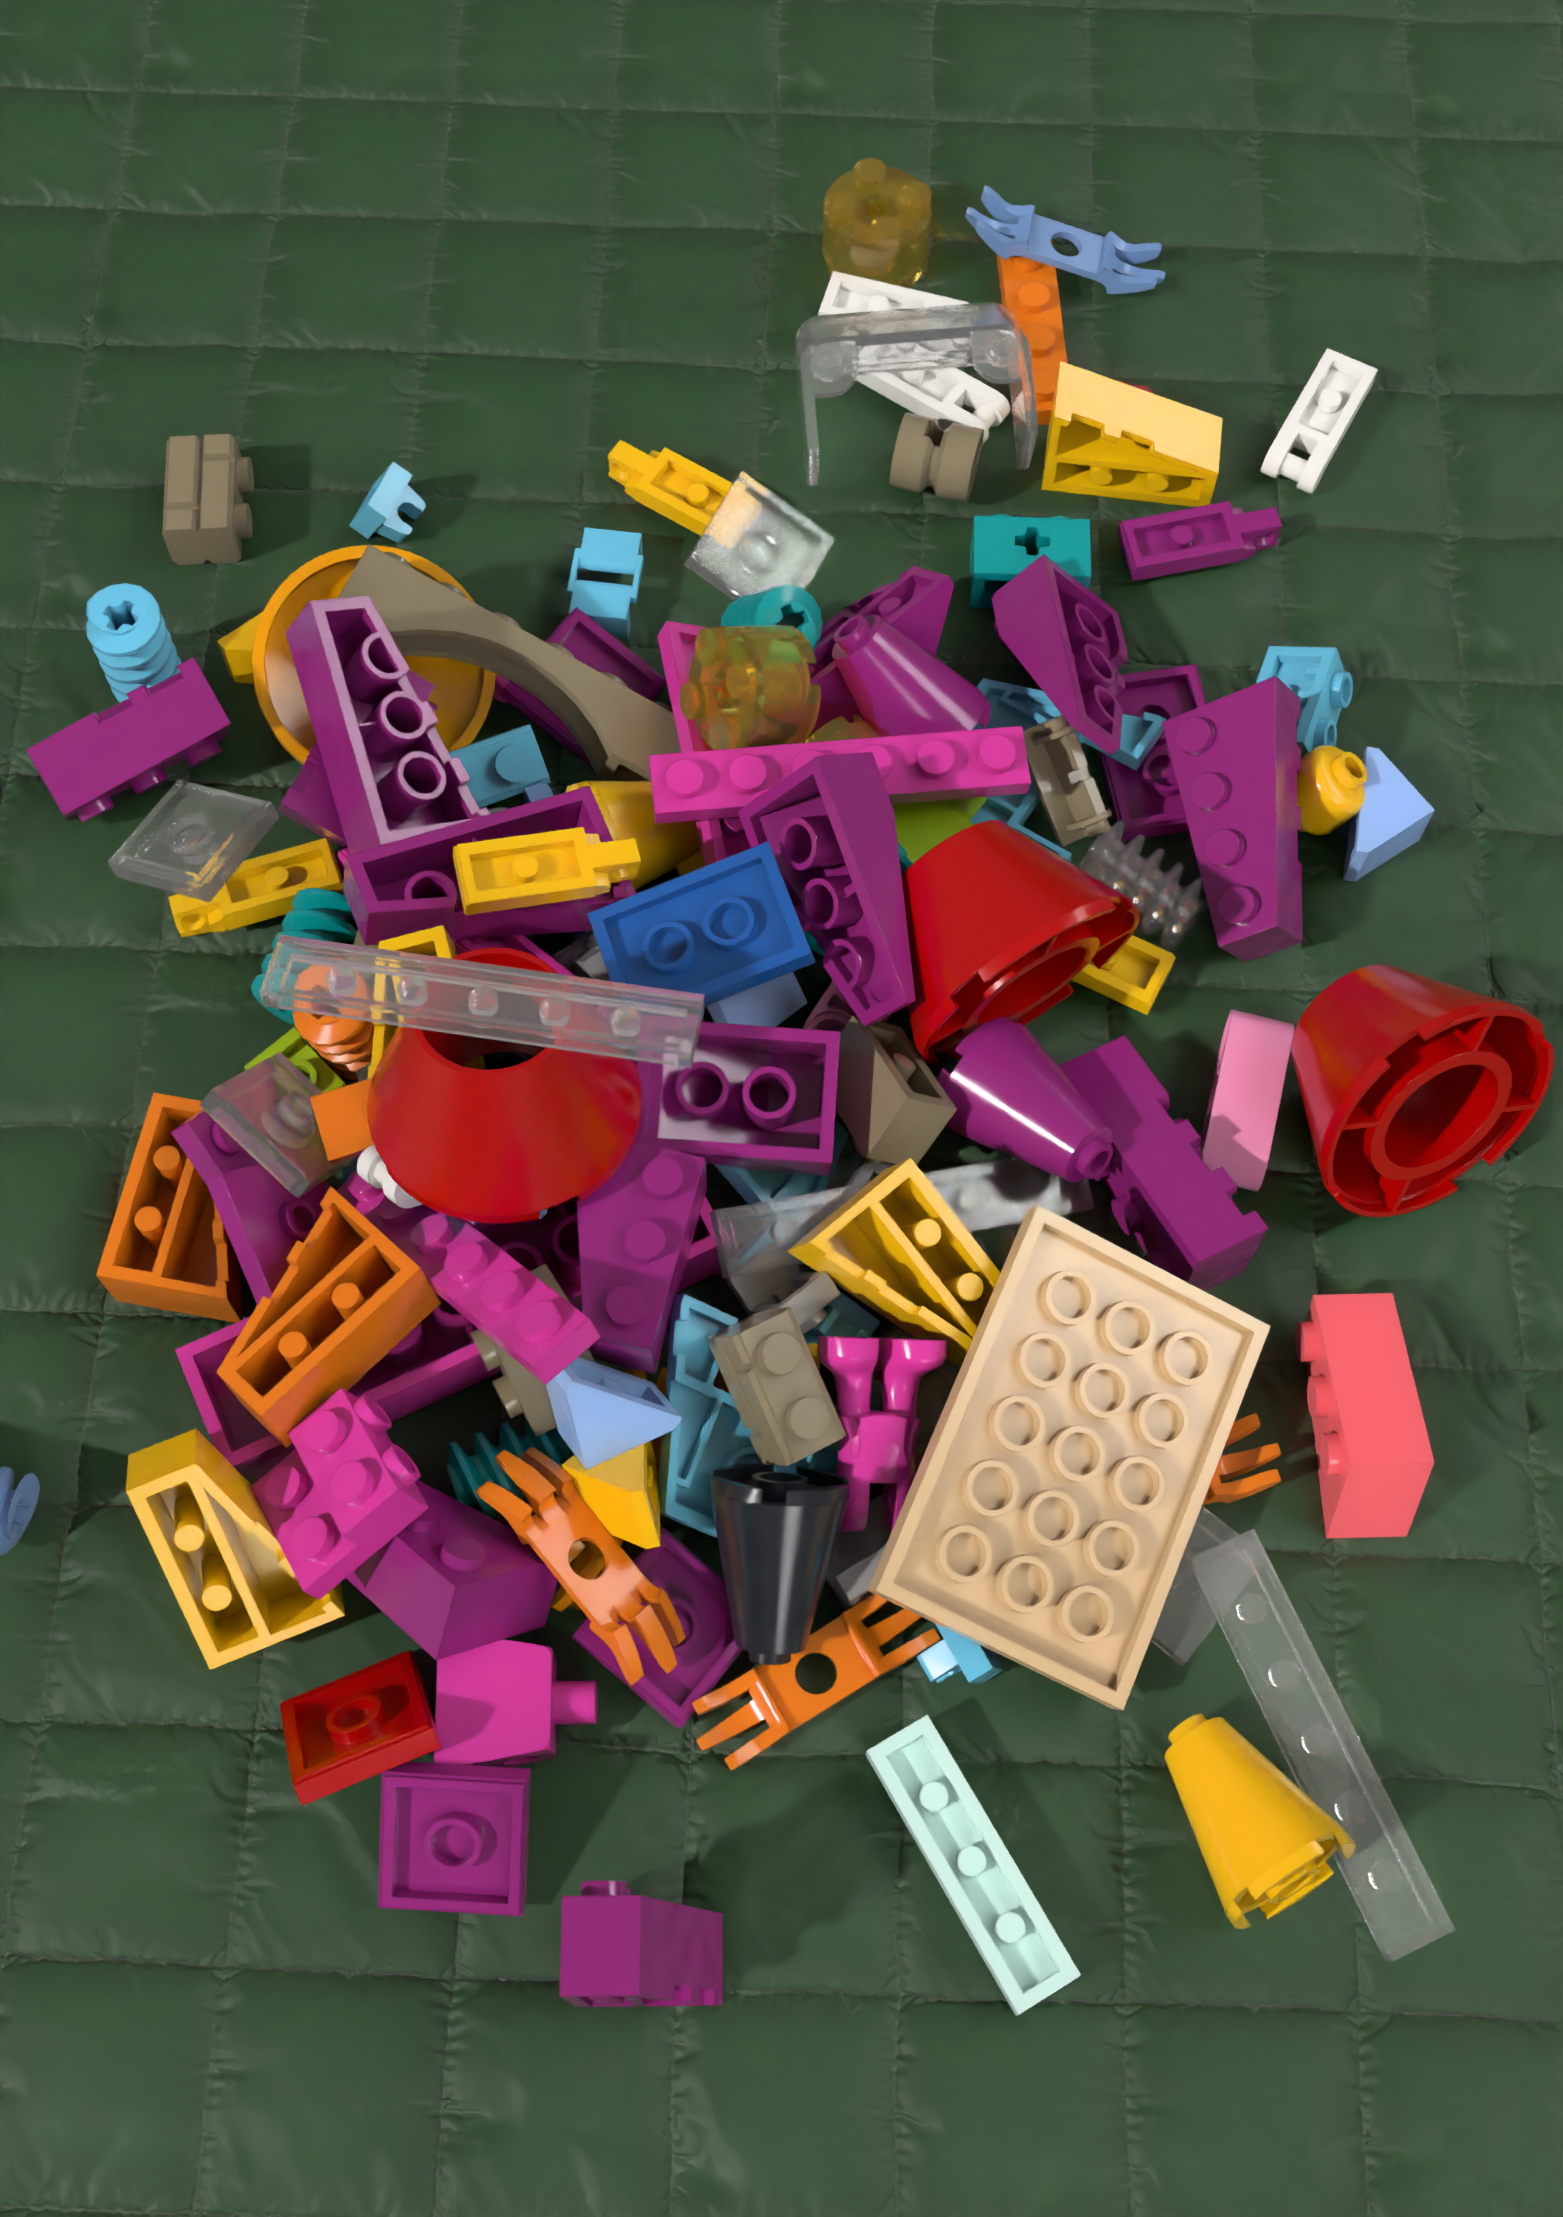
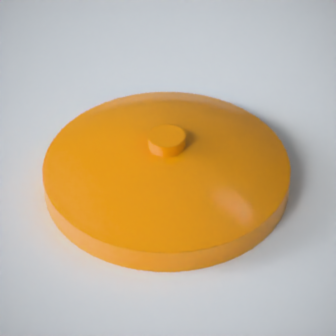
M368 545L333 550L302 565L272 595L257 626L252 653V678L255 695L263 717L276 739L285 750L303 765L317 739L286 631L309 601L338 598ZM372 545L382 552H392L403 557L410 563L413 569L438 583L445 582L457 587L465 594L467 599L474 602L467 591L450 574L431 561L398 548ZM403 656L409 670L436 685L428 700L438 705L434 714L439 722L434 727L448 752L470 745L479 733L489 712L494 694L496 674L482 667L448 658Z

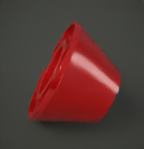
M988 820L977 823L942 841L920 857L901 875L916 999L915 1002L907 1005L916 1050L928 1064L935 1065L939 1061L935 1054L945 1051L952 1061L962 1059L963 1056L955 1051V1049L965 1037L983 1023L998 1017H1008L1015 1023L1018 1022L1024 1026L1028 1025L1074 992L1068 982L1091 961L1094 962L1098 969H1102L1120 951L1139 924L1141 916L1139 909L1126 895L1000 820Z
M482 948L468 951L447 960L429 974L417 991L377 1065L370 1084L367 1102L368 1125L372 1141L386 1165L387 1173L395 1183L414 1199L437 1212L454 1218L481 1223H515L540 1218V1210L559 1205L574 1197L580 1202L593 1194L613 1176L626 1159L637 1136L642 1114L640 1077L634 1059L621 1037L548 963L532 954L510 948ZM515 1051L535 1055L521 1064L503 1069L481 1070L463 1066L473 1059L495 1052Z
M1376 964L1359 968L1329 985L1312 1001L1301 1016L1295 1028L1291 1044L1292 1058L1321 1177L1326 1189L1341 1206L1350 1212L1366 1217H1390L1419 1210L1456 1192L1458 1188L1452 1181L1469 1170L1481 1159L1491 1166L1521 1135L1532 1120L1547 1092L1554 1066V1048L1545 1039L1542 1029L1544 1025L1529 1011L1520 1006L1387 964Z

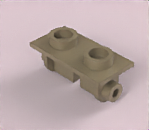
M1062 714L1023 731L1029 771L1059 847H1064L1083 837H1092L1109 830L1111 827L1107 817L1112 815L1110 809H1105L1094 778L1089 774L1088 763L1076 735V729L1070 726Z

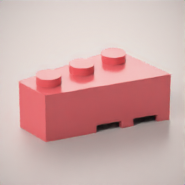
M1393 1293L1313 1295L1306 1322L1297 1323L1295 1342L1299 1361L1306 1363L1308 1380L1307 1403L1313 1423L1326 1539L1407 1537L1433 1468L1434 1458Z

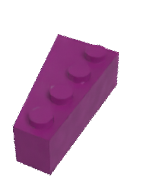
M590 786L345 856L343 891L365 946L379 945V941L444 925L453 940L593 931L587 913L635 895L636 892L631 880L611 883L609 892L599 895L595 894V897L465 916L453 861V846L462 843L584 827L585 834H599L600 842L613 841Z
M1124 1035L1059 1065L1061 1070L1112 1131V1158L1107 1167L1093 1179L1095 1181L1103 1180L1114 1199L1111 1202V1207L1115 1219L1124 1233L1127 1235L1134 1233L1146 1254L1143 1260L1203 1291H1207L1242 1274L1269 1228L1256 1211L1243 1216L1234 1204L1232 1195L1237 1193V1185L1223 1166L1214 1171L1208 1169L1203 1162L1200 1147L1201 1137L1188 1119L1184 1120L1179 1117L1174 1120L1171 1119L1167 1113L1170 1108L1167 1091Z

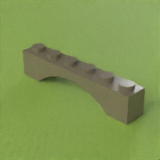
M368 544L338 598L369 595L402 656L440 657L476 665L511 680L538 698L566 725L583 748L596 776L604 781H650L649 755L681 752L671 706L662 702L650 701L629 689L619 677L607 672L596 671L575 659L573 654L565 647L556 643L542 641L521 629L519 624L511 617L502 613L488 611L467 599L465 594L457 587L445 582L438 583L413 569L407 560L395 553L382 552Z

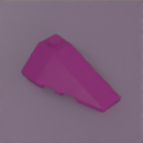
M1043 554L991 595L996 619L994 623L995 633L1003 645L1013 652L1070 726L1111 755L1120 748L1123 710L1115 696L1125 690V679L1118 672V668L1127 662L1128 653L1118 612Z

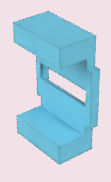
M585 527L581 548H575L567 588V595L572 596L569 614L577 607L613 637L620 639L629 638L631 626L629 609L631 603H637L644 563L642 533ZM578 569L634 575L633 585L578 580Z

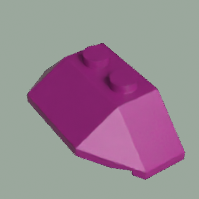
M913 566L898 576V581L880 586L848 605L822 625L820 639L807 659L771 666L760 674L751 687V692L742 700L746 711L781 725L848 737L851 733L863 729L866 723L832 657V649L836 643L834 640L835 633L844 622L853 616L863 615L866 617L876 614L935 656L954 589L951 577Z

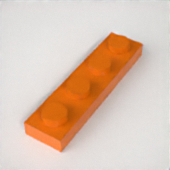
M997 254L1016 426L1049 425L1060 361L1068 363L1056 268L1021 256H1011L1004 260Z

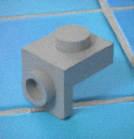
M772 1242L731 1272L726 1279L727 1284L749 1316L765 1309L791 1307L802 1334L814 1328L827 1316L823 1307L841 1294L827 1272H801L784 1245L780 1242Z

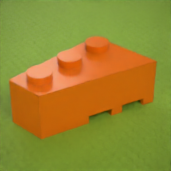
M153 1092L96 1276L118 1302L236 1323L243 1320L239 1260L207 1184L171 1134L173 1130L211 1102Z
M332 1187L329 1188L320 1203L323 1212L304 1243L297 1240L286 1260L290 1266L271 1297L263 1296L216 1371L241 1404L285 1448L292 1443L288 1435L292 1428L340 1388L348 1391L441 1304L422 1269Z

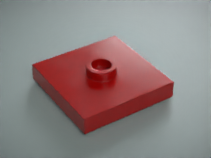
M413 1650L402 1652L279 1704L292 1785L302 1806L441 1748L421 1669Z

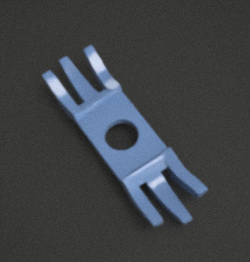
M984 185L981 201L995 220L986 217L973 208L967 207L965 218L975 228L982 240L1004 260L1011 256H1021L1102 283L1106 288L1107 294L1135 293L1154 289L1157 283H1162L1165 279V272L1132 266L1133 264L1158 258L1162 248L1160 243L1130 244L1119 238L1112 231L1103 237L1034 214V205H1011L991 187ZM1054 238L1067 239L1077 247L1079 254L1076 256H1064L1052 247L1051 240Z

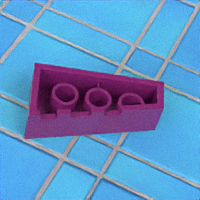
M370 596L309 601L286 631V636L349 853L353 854L489 815L490 813L486 807L483 809L479 808L466 785L470 777L459 757L451 758L434 726L439 721L427 700L422 702L418 698L405 674L409 667Z
M1276 676L1162 722L1218 946L1244 962L1303 942L1302 864L1298 862V832L1302 831L1301 808L1297 805V773L1301 772V748L1297 745L1296 720L1300 719V697Z

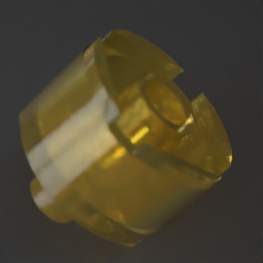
M865 158L858 161L853 170L837 178L828 188L823 202L822 255L826 261V270L830 277L833 271L905 288L913 285L921 277L927 265L932 217V191L929 186L919 182L915 177L902 170L885 166L882 161L875 158Z
M741 625L702 628L696 636L689 682L684 683L680 690V707L683 715L687 719H694L702 738L714 750L802 743L808 738L814 728L821 700L820 684L810 683L808 664L817 663L810 643L798 629L790 625Z

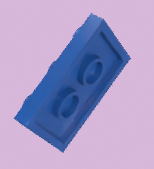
M769 842L587 913L626 1026L632 1035L639 1033L640 1017L672 1020L816 963Z

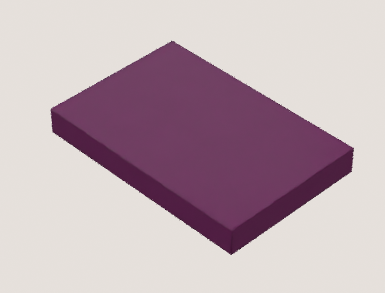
M1196 664L1123 674L1125 690L1115 696L1123 710V714L1143 718L1144 712L1169 720L1207 704ZM1164 732L1136 771L1095 749L1118 841L1189 831Z

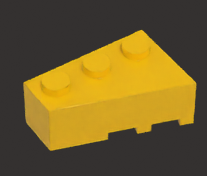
M911 1158L885 1169L787 1250L788 1253L815 1271L827 1272L833 1283L915 1338L947 1340L946 1359L960 1368L1000 1275L997 1267Z
M193 1429L129 1454L126 1492L209 1669L212 1670L345 1616L341 1582L320 1600L302 1590L250 1488L252 1485L197 1429Z

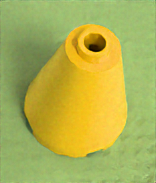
M582 781L567 786L566 792L590 786L613 841L636 838L641 864L638 870V877L630 879L635 890L676 869L675 864L701 850L695 820L655 824L650 781Z
M1196 1714L1184 1720L1168 1735L1172 1745L1164 1755L1165 1761L1226 1916L1234 1928L1245 1929L1251 1927L1244 1913L1258 1907L1266 1919L1282 1912L1304 1898L1334 1874L1326 1860L1338 1849L1346 1860L1354 1853L1356 1844L1348 1832L1222 1717H1214L1207 1720L1203 1714Z

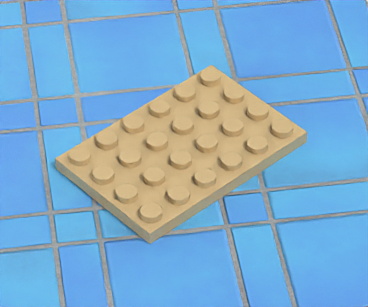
M1040 1205L1029 1207L867 1590L1111 1709L1124 1710L1271 1326Z

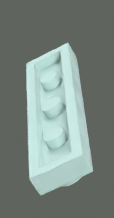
M929 1716L922 1717L867 1750L866 1757L1014 2014L1017 2016L1081 1976Z

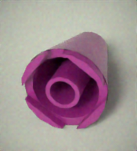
M879 615L853 616L844 622L835 633L834 640L836 643L832 649V657L873 737L973 730L977 722L984 729L990 720L991 705L982 691Z
M998 1017L983 1023L962 1040L955 1051L961 1054L963 1058L957 1064L952 1074L942 1068L937 1078V1081L957 1108L945 1125L948 1130L1073 1183L1082 1181L1085 1178L1092 1179L1107 1167L1113 1155V1148L1111 1146L1113 1134L1111 1129L1026 1026L1018 1022L1015 1023L1008 1017Z

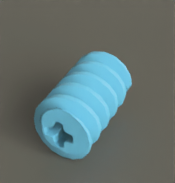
M128 583L115 584L96 592L87 601V637L93 646L94 653L99 659L101 668L105 672V677L111 686V690L119 703L128 699L127 693L142 685L150 688L180 673L177 666L182 662L177 655L176 647L166 628V622L161 615L160 607L150 592L138 585Z

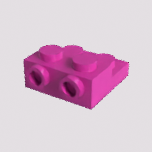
M343 1388L336 1391L288 1432L296 1449L250 1487L302 1590L319 1600L429 1508L415 1484L421 1477L419 1469L403 1449L392 1443L386 1433L392 1427L386 1412L369 1395L363 1394L360 1398H357Z

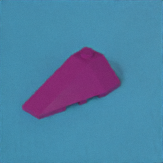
M872 752L816 756L738 810V814L751 848L769 842L803 931H810L824 951V968L863 1026H867L916 1001L894 810Z

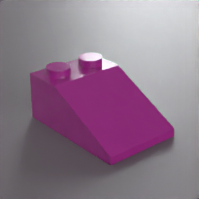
M640 1017L636 1067L640 1077L642 1092V1114L635 1142L703 1157L706 1159V1163L764 1172L829 1176L833 1159L841 1032Z

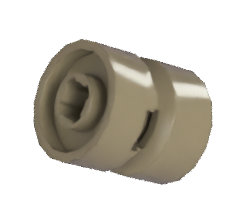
M906 412L902 419L894 448L890 470V487L921 493L927 486H931L935 491L936 497L967 503L978 469L984 429L952 423L944 430L940 429L939 423L935 418Z

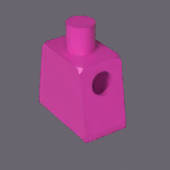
M505 1639L437 1660L435 1726L441 1748L434 1751V1763L512 1768L555 1758L556 1725L597 1723V1681H557V1658L551 1647Z

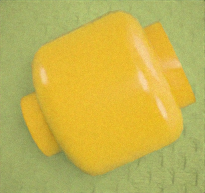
M1320 745L1301 758V772L1297 773V805L1301 808V832H1307L1316 836L1327 835L1360 811L1365 799L1363 783L1367 781L1368 774L1363 762L1355 754L1344 752L1334 746Z

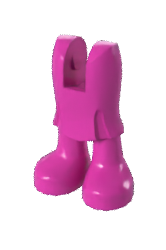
M818 1336L819 1360L833 1373L838 1417L846 1433V1436L838 1440L836 1473L849 1479L848 1493L850 1498L841 1525V1531H864L868 1520L870 1483H883L884 1523L886 1529L892 1532L917 1473L916 1439L922 1420L916 1418L920 1381L923 1375L944 1364L947 1357V1340L880 1337L879 1341V1338ZM879 1354L882 1374L883 1411L870 1410L871 1380Z

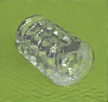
M1119 820L1094 841L1078 867L1129 897L1139 909L1140 917L1143 916L1140 930L1146 936H1153L1163 930L1160 945L1167 951L1174 950L1189 935L1209 907L1207 900L1203 902L1199 899L1203 887L1202 879L1198 877L1185 887L1181 886L1179 882L1184 865L1179 862L1165 873L1162 872L1160 866L1165 851L1159 848L1146 858L1140 856L1145 837L1139 834L1127 844L1121 842L1126 823L1123 820Z

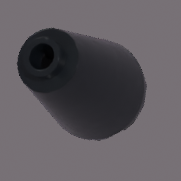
M739 1464L719 1467L713 1470L709 1492L735 1644L737 1647L749 1651V1660L759 1664L782 1665L791 1661V1654L805 1650L850 1498L848 1493L849 1479L846 1476L832 1471L805 1466H796V1474L774 1472V1464Z

